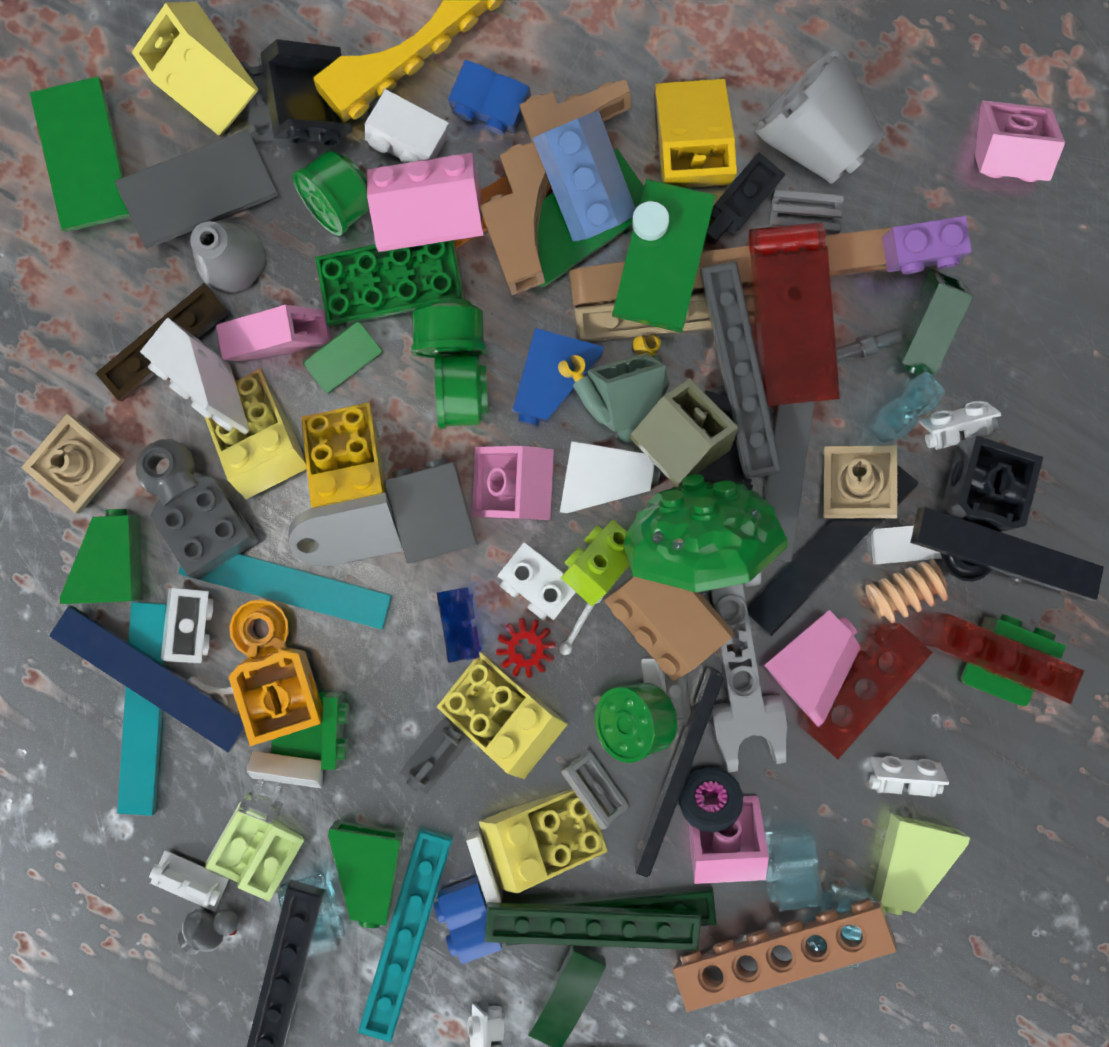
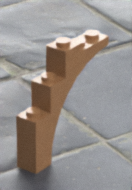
M626 79L618 82H606L599 86L597 90L583 95H571L559 104H557L553 92L545 95H533L526 102L519 104L531 143L526 145L516 144L505 153L499 154L512 193L509 195H495L489 198L486 203L479 205L512 295L545 283L539 260L538 226L542 203L550 182L532 138L599 110L602 121L605 122L631 109V94Z

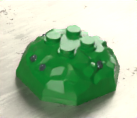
M696 474L684 477L682 484L678 488L675 486L656 493L647 502L646 509L637 513L634 522H632L626 533L624 541L625 554L634 577L695 593L749 583L788 548V538L783 532L779 519L776 517L775 508L767 500L763 499L758 492L748 490L744 484L727 480L712 485L710 482L704 481L703 476Z

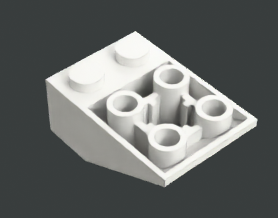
M167 318L140 351L151 361L148 368L165 381L169 377L171 382L169 387L185 399L191 397L193 401L191 406L204 417L209 419L214 415L212 419L227 431L234 427L247 434L249 427L230 364L226 360H222V357L208 345Z

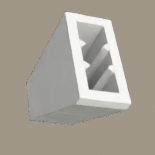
M571 441L560 513L568 514L649 492L651 485H658L660 469L644 453Z

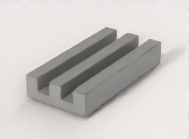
M774 189L772 192L769 227L793 229L816 226L817 232L839 234L842 227L840 223L843 216L842 204L844 203V196ZM779 201L831 205L834 208L779 204ZM778 213L830 217L833 219L832 223L778 218Z
M590 749L584 751L579 758L570 763L571 765L561 771L601 830L608 828L631 807ZM586 763L590 771L593 773V775L598 780L602 788L605 790V792L610 797L614 805L617 807L616 810H614V808L611 806L607 798L604 796V791L599 786V784L592 779V777L587 772L583 764Z

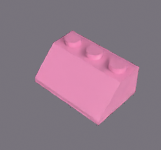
M473 153L367 169V198L378 252L484 235L483 215L479 206L482 205L481 183Z

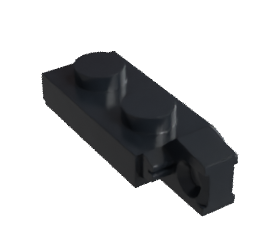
M758 152L714 204L710 217L714 222L707 229L705 239L714 245L725 231L733 236L737 230L743 227L786 174Z

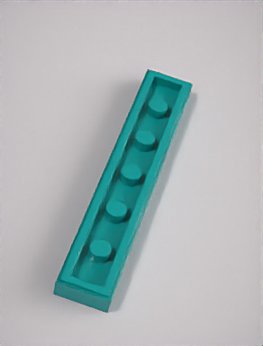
M243 554L236 555L200 579L208 583L381 630L384 629L393 596ZM180 565L178 574L190 577L186 575L185 571Z
M131 602L128 642L166 666V661L161 659L167 603ZM126 686L117 814L153 816L156 814L163 710Z
M420 827L357 1033L392 1042L453 836Z

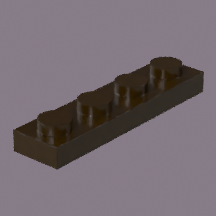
M203 283L95 374L118 401L123 402L155 375L148 368L151 361L140 351L167 318L196 338H200L230 312L209 286Z

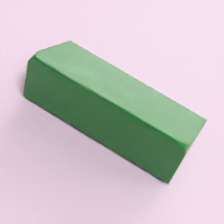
M357 321L302 364L326 394H328L382 354L383 351L361 322Z

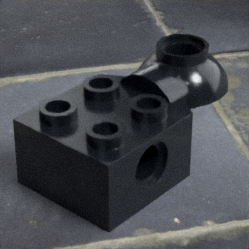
M977 435L960 441L941 509L945 514L999 532L1026 526L1044 457ZM940 553L943 566L952 576L961 581L974 582L983 579L992 571V569Z

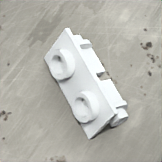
M973 401L967 403L965 408L954 411L941 410L931 414V417L919 420V423L930 432V434L925 435L927 447H934L936 450L958 444L960 442L959 431L964 430L965 440L976 435L980 437L992 435L993 431L999 428L996 417L1001 416V412L988 402Z
M894 756L870 758L875 774L870 775L869 785L871 789H876L877 793L902 794L904 783H909L907 790L909 795L935 797L936 794L943 793L944 785H949L941 762H935L930 759L906 760Z
M166 850L159 864L153 867L149 878H152L150 884L214 912L229 881V878Z
M472 1003V1017H469L467 1021L470 1047H502L501 1045L491 1046V1041L504 1040L505 1014L502 1013V1007L489 1006L488 1012H484L476 1003Z

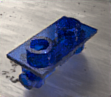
M468 587L437 592L448 663L480 658L479 651L482 650V646L479 644L477 626H472L471 620L475 619L472 602L473 594H469Z

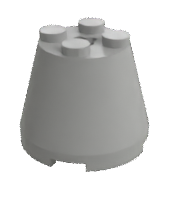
M835 49L811 65L805 72L807 75L802 76L789 90L786 89L758 121L756 125L759 128L755 131L764 142L821 176L830 184L835 182L845 170L848 173L855 171L866 159L863 155L864 151L867 148L871 149L885 136V132L880 128L847 61Z

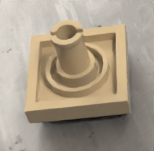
M66 414L21 468L74 513H81L125 459L73 415Z
M897 445L824 446V518H897Z

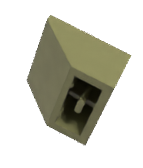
M689 378L659 400L631 433L630 439L678 488L682 484L684 477L698 474L730 451L739 427Z

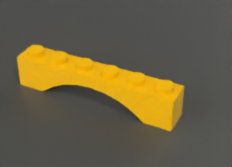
M442 0L432 18L415 35L401 44L378 53L361 56H340L313 78L316 89L343 123L351 117L355 120L368 110L370 102L378 96L381 97L385 89L392 92L400 78L406 74L408 76L415 74L423 66L424 59L433 52L439 54L444 51L451 43L453 36L460 31L463 33L469 31L478 22V16L487 9L489 11L495 10L504 0Z

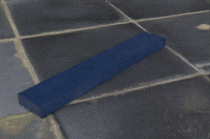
M74 606L67 607L49 637L227 753L232 750L245 730L239 713Z

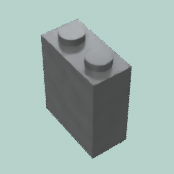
M446 458L425 463L427 469L413 473L412 467L394 471L391 473L393 479L384 481L407 564L478 545L457 466L454 462L447 463Z

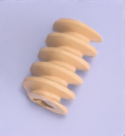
M932 558L929 564L926 562L918 563L916 570L912 567L906 568L903 572L904 577L900 573H894L891 575V582L886 578H882L878 581V588L873 584H868L865 588L869 603L879 619L885 616L890 623L895 622L894 611L896 610L904 618L908 617V605H911L916 612H921L920 600L924 599L930 607L935 606V594L943 601L948 600L945 578L938 564Z

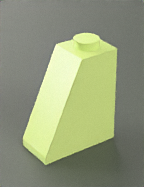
M891 813L872 896L877 902H882L886 912L896 915H902L903 911L916 913L968 846L970 837L958 829Z

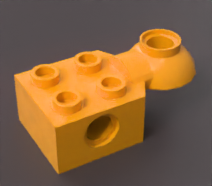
M262 599L251 600L241 605L232 616L229 626L230 637L235 647L246 655L248 659L243 660L228 678L249 745L254 746L321 724L323 706L306 652L287 647L288 620L282 609L273 602ZM259 618L266 621L269 627L265 638L256 636L253 631V625Z

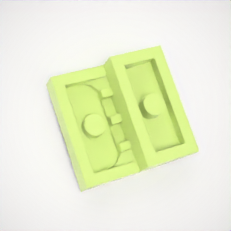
M240 802L208 857L205 868L236 881L239 889L270 902L304 842V838L268 815Z

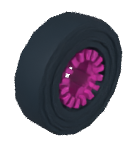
M706 767L694 771L687 777L679 797V805L684 818L691 826L704 832L715 833L726 830L737 821L743 808V793L739 782L730 773L720 768ZM713 794L718 795V806L715 804L705 806L704 795L709 797Z

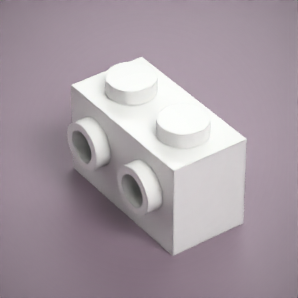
M385 89L365 122V140L375 150L381 153L388 152L400 158L403 164L435 159L447 140L449 123Z
M525 542L498 574V577L503 580L499 586L514 598L521 594L531 603L527 608L542 620L547 616L554 620L576 593L560 578L564 572Z
M168 588L161 653L163 661L201 663L202 655H208L210 636L204 633L206 620H211L213 612V599H208L209 591Z

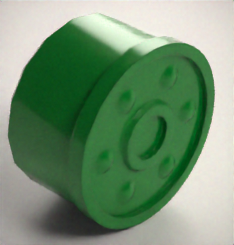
M326 151L304 168H299L292 175L294 186L307 209L326 230L336 236H341L347 231L349 226L370 211L367 198V180L356 164L346 156L333 151Z
M457 298L433 299L425 301L423 306L416 308L412 312L413 344L411 345V354L413 356L434 359L435 354L441 353L443 355L476 354L477 356L486 353V344L484 343L483 311L479 307L472 305L470 301Z
M435 354V394L438 429L456 426H479L482 423V415L488 414L486 365H480L479 357L476 354Z
M638 683L612 688L602 695L597 704L595 728L598 738L604 749L618 761L635 763L650 755L659 753L670 746L676 735L678 724L674 705L670 697L654 684Z

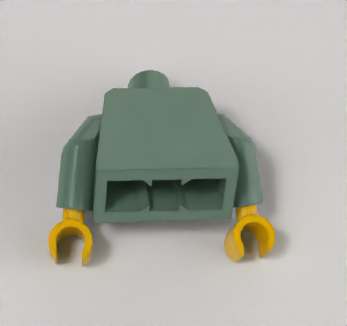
M654 334L648 335L646 338L643 335L634 338L633 349L638 355L589 369L588 376L586 377L583 375L585 361L578 355L571 356V360L575 365L574 372L569 369L567 362L564 360L559 362L558 365L562 376L567 378L573 377L575 381L573 387L583 405L594 419L617 432V439L625 443L633 442L630 439L631 433L665 395L669 387L665 365L661 356L656 354V351L660 348L661 341Z

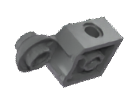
M160 439L150 443L141 451L136 462V475L139 483L147 492L159 497L150 515L186 575L200 580L259 541L223 483L212 476L194 477L195 462L191 451L183 443L173 439ZM168 458V469L164 473L157 474L158 463Z

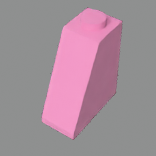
M282 305L216 325L218 347L221 351L222 360L245 362L322 348L332 341L330 327L327 326L324 310L291 305Z
M830 610L764 665L774 680L818 727L824 723L861 648L854 637L858 631L852 623L844 616L838 619Z

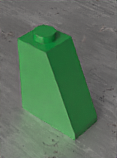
M106 509L105 516L92 517L60 595V604L143 600L140 516L127 515V509Z
M335 821L329 828L328 838L349 918L353 921H359V925L365 928H379L380 925L386 926L391 913L404 833Z

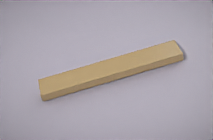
M784 284L743 288L750 325L786 321L788 319ZM705 293L692 294L683 332L712 329ZM615 303L575 308L578 340L589 343L631 339L641 335L646 337L651 334L657 336L680 333L612 317Z

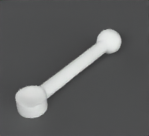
M589 603L586 605L567 640L560 643L559 652L561 654L568 655L572 652V643L594 605L591 606Z

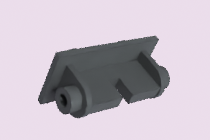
M443 717L399 773L408 779L406 783L413 790L417 791L420 789L425 794H428L471 739Z

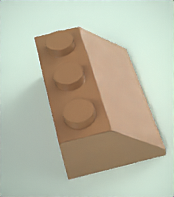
M631 575L604 600L614 616L622 621L634 635L636 641L647 650L658 663L660 669L672 681L694 670L736 634L700 592L695 593Z

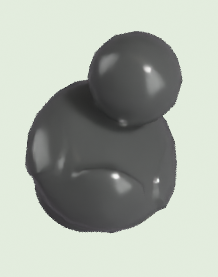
M195 909L183 920L182 930L178 933L180 947L191 955L197 954L200 951L210 952L218 948L223 941L224 935H235L237 933L238 916L232 910H222L214 917L209 912Z

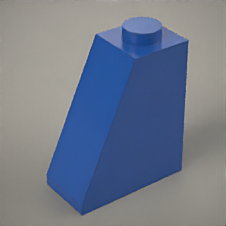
M535 328L512 410L513 414L519 415L518 421L537 427L540 421L547 423L575 390L573 387L575 383L573 377H564L559 372V362L566 361L569 369L574 372L575 365L571 360V356L578 355L582 357L585 361L583 375L586 377L588 370L593 369L601 359L604 347Z

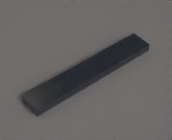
M897 464L898 506L916 488L918 481ZM834 518L747 608L748 616L772 637L886 518Z
M921 507L917 510L910 541L912 544L1088 601H1097L1104 566L927 507Z
M707 668L634 862L636 874L648 878L652 872L724 678L720 671Z
M290 880L287 886L247 1047H285L325 889Z

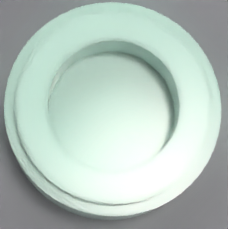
M649 201L640 204L635 209L632 226L634 232L640 238L652 241L661 238L666 233L669 224V214L663 205Z

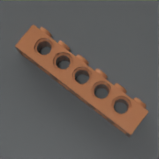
M871 899L860 900L850 905L851 910L837 914L836 909L823 911L815 915V921L803 924L801 919L793 920L781 925L782 930L768 934L766 929L747 935L748 940L734 944V941L731 939L715 944L713 946L714 951L701 954L700 950H692L680 955L681 960L677 962L672 970L686 1011L690 1012L897 952V943L882 902L872 903ZM846 925H855L860 928L863 935L860 939L851 941L844 937L842 928ZM812 935H819L825 939L827 948L822 951H816L809 946L807 938ZM778 945L786 946L791 951L792 958L787 961L779 960L774 955L773 948ZM744 955L753 957L757 962L758 968L753 971L744 969L740 964L739 958ZM714 965L720 968L723 973V979H711L706 972V967Z

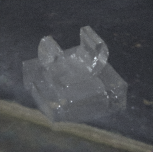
M260 779L254 785L253 790L243 797L238 811L272 824L279 817L284 804L277 801L282 795V787L278 785L274 789L272 796H266L262 792L265 780Z

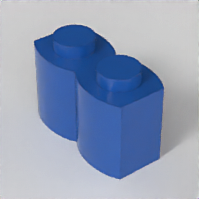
M464 60L448 101L450 107L454 109L453 113L463 120L472 122L473 118L486 122L485 127L499 135H504L505 132L515 134L522 118L519 104L526 102L531 97L530 87L515 79L497 74L477 63Z
M478 876L438 891V901L434 903V909L439 923L446 922L450 931V935L446 936V942L452 957L458 955L461 964H465L502 950V943L485 942L487 904Z

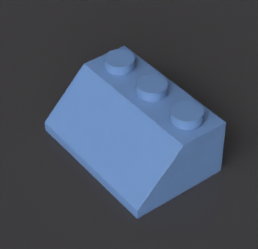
M599 110L532 138L573 241L591 238L633 217L636 208Z

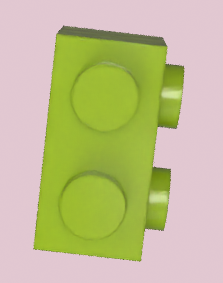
M613 519L603 529L597 525L584 539L588 546L584 551L579 546L564 562L569 568L560 577L591 606L596 604L610 590L629 567L624 550L627 531Z

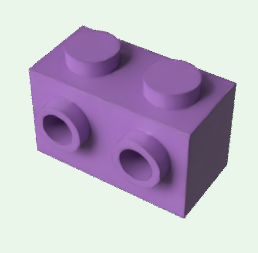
M966 216L893 227L882 237L888 272L902 270V274H913L923 271L926 266L937 265L938 269L950 268L960 265V260L972 252Z

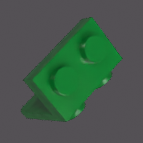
M1001 614L1000 619L984 617L961 680L966 685L1016 705L1027 706L1047 656L1062 659L1066 645L1055 642L1056 635L1049 631L1035 627L1034 631L1030 632L1021 628L1023 622L1008 615Z
M318 692L323 706L322 723L272 739L271 754L320 760L321 770H336L343 760L347 758L348 740L343 738L344 724L348 723L349 704L344 703L345 692Z

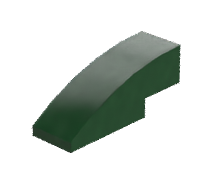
M571 946L528 1032L529 1037L550 1047H562L585 1010L606 968L605 957L582 946Z

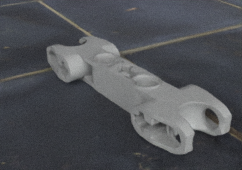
M761 573L749 583L700 592L702 595L708 594L711 606L720 616L722 604L729 600L734 601L737 605L736 616L724 621L730 627L741 625V629L733 628L736 633V639L743 642V645L737 648L738 653L735 654L727 648V645L732 643V638L718 649L727 702L714 704L710 715L713 735L720 748L728 773L738 771L739 746L745 738L752 735L763 736L766 739L770 754L776 764L786 763L788 726L784 705L779 693L762 696L743 589L761 585ZM740 671L748 672V685L742 689L734 688V675Z

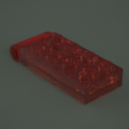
M816 222L750 229L748 242L759 365L768 406L840 399L828 246H826L824 223ZM789 288H794L798 292V297L795 301L788 297Z

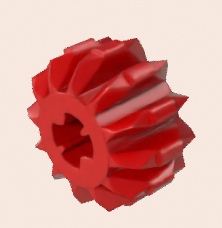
M520 618L519 631L516 630L513 624L508 623L506 629L512 637L499 634L497 638L501 643L508 645V647L496 649V655H509L501 663V666L507 668L512 663H515L516 666L512 673L515 677L520 674L521 667H526L527 678H532L533 665L536 666L538 671L544 673L546 667L540 659L542 658L549 662L554 660L553 654L543 650L556 647V642L554 640L543 642L542 639L547 637L551 630L547 627L538 634L536 630L540 621L534 619L531 629H526L525 618ZM522 639H528L531 645L535 644L536 651L531 650V656L524 657L523 651H517L516 644L521 646Z

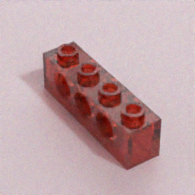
M936 612L923 643L927 647L1067 704L1072 703L1084 670L947 613Z
M899 623L883 624L873 634L872 640L874 642L866 651L860 650L823 724L818 727L805 712L801 717L804 721L799 727L837 760L933 653ZM890 652L893 657V663L888 669L882 670L879 666V659L883 653ZM867 678L870 684L869 691L863 696H857L855 692L857 682ZM839 705H844L846 717L841 722H833L831 717L833 709Z

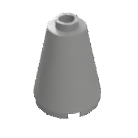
M214 221L200 223L194 228L191 234V247L195 266L202 280L210 287L220 292L236 293L247 290L258 276H261L265 266L266 255L262 242L251 229L238 223Z

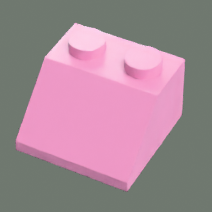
M982 100L975 149V158L979 172L992 178L1009 176L1018 177L1027 182H1035L1037 180L1051 181L1065 145V140L1052 108Z
M529 446L475 447L471 517L550 520L554 449Z
M758 795L743 796L742 812L737 821L726 830L715 833L704 832L691 826L689 823L694 884L766 880L769 855ZM705 798V806L710 804L718 806L717 798Z

